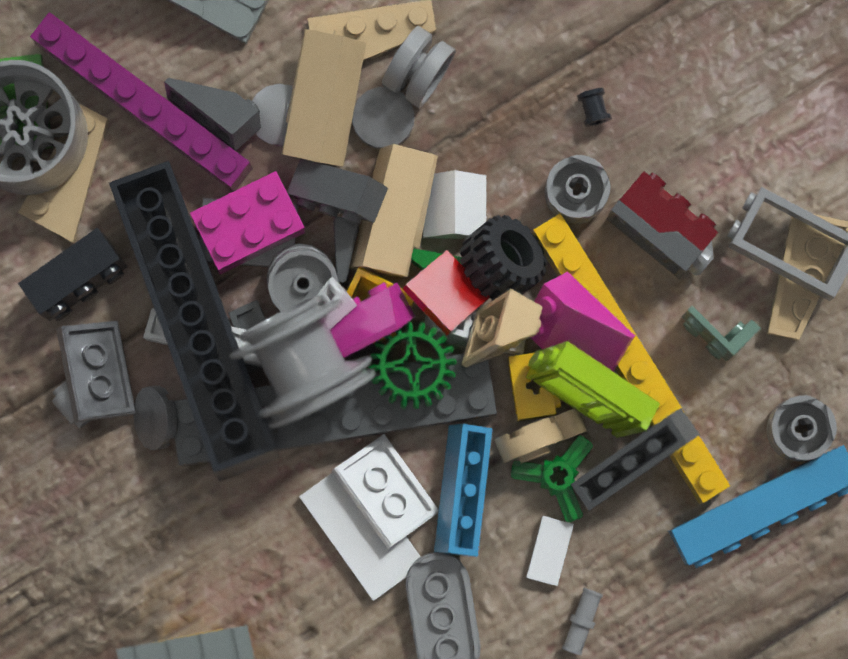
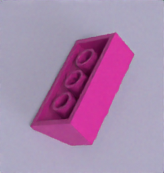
M385 282L370 289L368 291L370 297L363 301H360L358 296L353 298L357 306L330 329L343 358L400 329L415 317L398 283L387 287Z

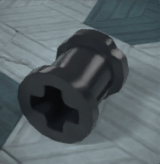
M604 88L591 89L577 95L578 101L582 102L586 116L584 121L585 127L603 124L612 119L611 114L607 113L603 99L605 94Z

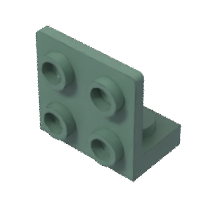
M693 306L681 316L685 320L683 323L685 329L694 337L700 335L708 343L705 346L706 349L717 360L723 358L725 361H728L761 329L753 320H750L746 325L740 321L723 336Z

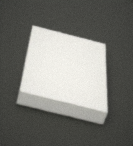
M385 434L332 470L387 549L439 512V509Z

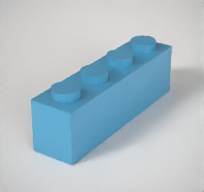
M468 424L449 425L434 552L478 557L493 428Z

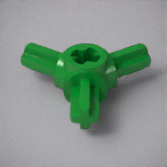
M579 435L562 457L556 455L552 461L544 460L543 464L531 462L521 464L520 461L515 460L511 467V478L540 483V488L548 489L550 497L556 496L567 523L583 517V512L571 484L579 474L576 470L577 467L593 449V444L584 436ZM558 467L559 472L565 471L566 477L562 479L563 485H557V481L551 482L550 476L554 474L553 468Z

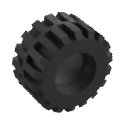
M496 215L490 218L463 241V247L460 248V255L462 256L460 259L461 266L465 268L464 273L466 277L470 278L471 284L475 289L478 288L485 297L490 296L492 301L510 289L523 295L539 283L546 273L544 266L547 265V262L543 256L545 252L543 247L539 245V240L530 232L531 230L527 226H523L517 219L512 220L510 216L504 215L501 217Z

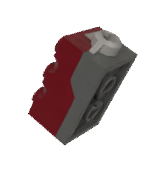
M643 171L611 209L607 220L678 279L687 270L695 276L700 275L714 258L712 240L719 233L714 229L716 224L703 213L698 217L688 209L691 203L681 194L676 193L672 196L663 188L666 186V183L653 172L649 175Z

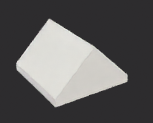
M457 170L435 173L423 228V239H466L486 222V175Z

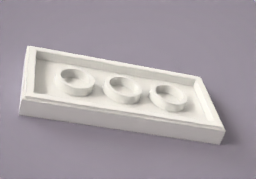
M333 472L299 496L373 601L406 578L411 565L421 557L407 537H404L387 549Z

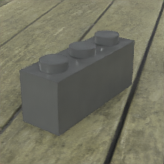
M300 158L287 193L297 199L296 205L301 208L314 211L315 207L320 208L319 211L325 215L337 218L338 213L343 214V219L360 224L361 220L375 223L388 187L366 175Z

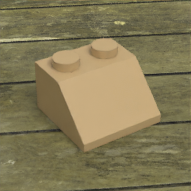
M510 289L476 311L461 365L469 367L497 357L511 348L517 347L527 338L535 336L541 326L539 318L542 306Z

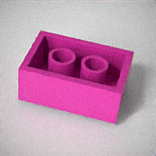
M277 171L190 212L191 218L220 275L305 233V227Z

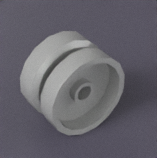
M420 26L415 27L399 47L382 80V86L394 93L402 91L408 85L405 92L406 101L417 108H421L435 91L456 53V49L444 41L435 44L429 51L432 44V34Z
M295 244L285 247L273 257L267 270L266 282L271 300L280 312L316 296L331 277L339 283L333 263L324 251L307 244ZM300 278H307L308 284L302 286L297 281Z

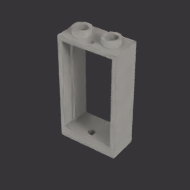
M763 187L759 189L757 194L751 192L742 207L743 210L747 211L742 222L736 220L727 237L732 239L728 247L828 301L835 298L848 273V232ZM763 201L845 244L825 283L743 240Z

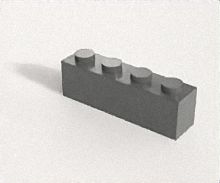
M680 408L574 481L571 485L590 511L700 434L683 409Z

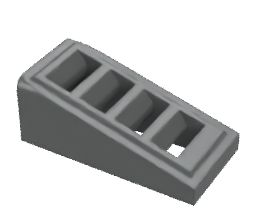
M337 216L333 220L336 274L339 284L345 286L349 278V267L360 225Z

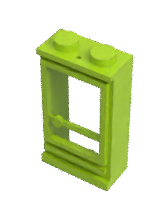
M568 341L536 351L528 363V366L531 368L526 375L527 379H534L535 383L597 424L603 423V428H611V434L616 438L647 431L660 405L659 402Z

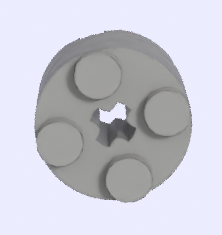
M585 155L570 156L555 164L548 175L545 185L547 207L555 216L561 214L566 222L574 224L586 223L594 219L603 210L610 194V181L604 168L597 160ZM576 183L581 184V190L586 193L580 192L579 196L572 194L573 189L569 187H575Z
M806 395L790 398L776 406L769 415L766 427L767 438L774 451L780 457L796 462L815 459L823 455L834 441L837 431L836 420L831 409L818 399ZM799 421L801 425H806L808 431L803 433V437L801 433L795 432V427L798 426Z

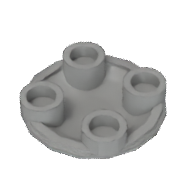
M275 84L267 86L258 92L252 100L260 110L261 128L255 134L268 144L283 147L288 125L286 118L293 88L291 85Z

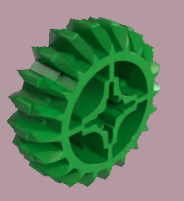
M407 322V332L402 333L400 328L395 331L397 336L386 335L384 337L388 341L386 345L380 341L375 342V347L382 352L381 354H370L372 360L379 361V365L369 366V369L380 372V376L372 379L373 385L382 382L385 384L378 391L379 394L383 396L389 390L392 392L388 400L389 403L393 404L397 397H401L400 407L405 409L408 399L413 400V408L416 410L419 409L418 399L424 398L427 407L432 405L429 395L434 394L438 400H441L443 395L438 390L440 386L445 390H450L451 385L444 381V378H455L456 373L447 370V366L456 365L457 360L453 358L446 359V355L453 353L454 349L452 346L442 349L441 346L447 341V337L443 335L436 341L434 337L437 333V328L433 327L427 335L424 333L425 323L421 322L418 332L413 331L412 322ZM416 340L429 344L436 351L439 358L431 359L420 356L416 349ZM406 341L407 350L405 356L401 360L386 363L391 350L399 343ZM411 349L413 350L416 362L422 363V368H417L418 373H415V382L412 380L409 368L399 367L404 366L405 362L409 363L408 358H411ZM440 368L434 383L420 391L419 379L421 374L425 371ZM395 372L406 375L409 379L410 392L396 387L388 378L387 373Z

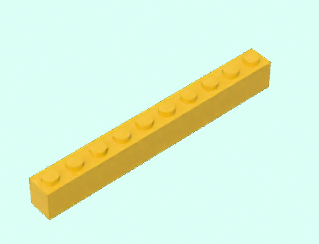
M558 214L533 229L532 234L539 240L538 243L543 247L544 255L556 275L560 276L569 272L635 335L615 370L620 377L660 403L650 423L651 428L682 408L563 216ZM697 436L669 456L699 504L706 502L730 487L729 482L700 436Z

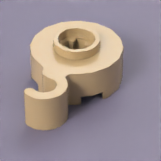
M572 409L534 422L512 432V434L508 435L507 433L494 440L503 463L519 459L522 464L550 453L549 446L587 432L580 412Z

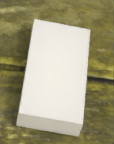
M542 516L526 578L558 586L574 524Z

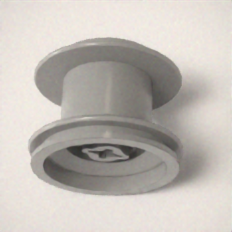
M319 295L313 296L271 316L239 335L241 340L247 339L249 343L231 353L230 359H238L255 351L277 394L275 400L259 413L260 417H272L267 423L269 428L282 426L312 413L350 393L375 376L374 369L366 370L365 368L370 364L371 357H362L354 361L344 360L323 319V316L338 308L342 304V300L337 299L318 307L317 302L321 298Z

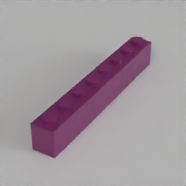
M50 12L31 34L30 38L38 47L232 192L237 190L253 169L247 159Z

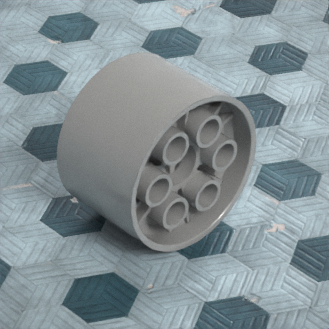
M1 61L0 106H8L7 116L0 119V137H2L0 157L5 156L0 163V189L21 195H33L50 191L68 180L82 162L88 141L85 115L79 103L62 81L48 69L28 61ZM14 83L17 100H9L3 87ZM53 91L57 92L62 98L46 109V102ZM32 95L38 96L39 102L37 106L30 109L25 108V101L28 97ZM62 116L63 122L59 128L53 130L48 128L49 120L52 117ZM18 119L27 125L23 127L24 139L16 131ZM34 121L37 122L38 127L34 125ZM68 135L66 144L54 140L55 137ZM46 147H56L54 158L48 161L42 159V152ZM17 157H25V166L19 171L12 170L13 160ZM37 160L42 170L33 173V161Z

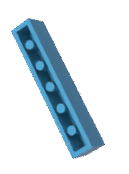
M844 445L838 446L820 457L812 459L669 530L668 532L684 564H694L695 568L703 566L713 560L711 554L721 549L724 554L729 553L742 546L739 540L751 535L753 540L770 532L769 525L779 521L782 526L799 518L797 514L799 510L808 507L810 511H813L827 504L825 498L834 493H837L838 497L848 494V452Z

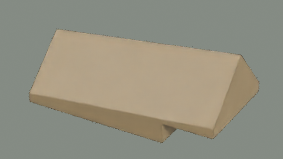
M304 30L286 118L288 125L282 149L283 155L341 167L344 166L365 53V42L329 33Z
M396 144L380 148L372 178L388 187L375 223L361 220L350 269L357 270L361 267L373 273L408 277L413 248H420L438 158L437 155Z

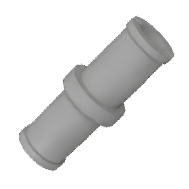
M584 587L576 612L570 616L569 620L572 623L565 643L562 646V649L577 655H582L590 628L594 629L595 622H593V619L603 597V594Z

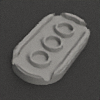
M432 552L421 556L411 565L405 583L417 658L478 659L481 649L470 578L466 568L456 557L450 554Z

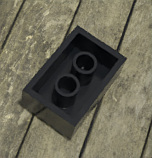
M96 228L20 281L18 285L39 315L49 321L53 319L60 321L72 312L70 307L81 300L82 303H85L98 294L97 288L107 282L110 285L119 280L124 275L123 270L128 266L107 236Z

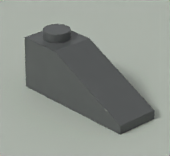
M168 78L164 81L167 99L235 151L261 128L260 110L250 99L245 100L234 92Z

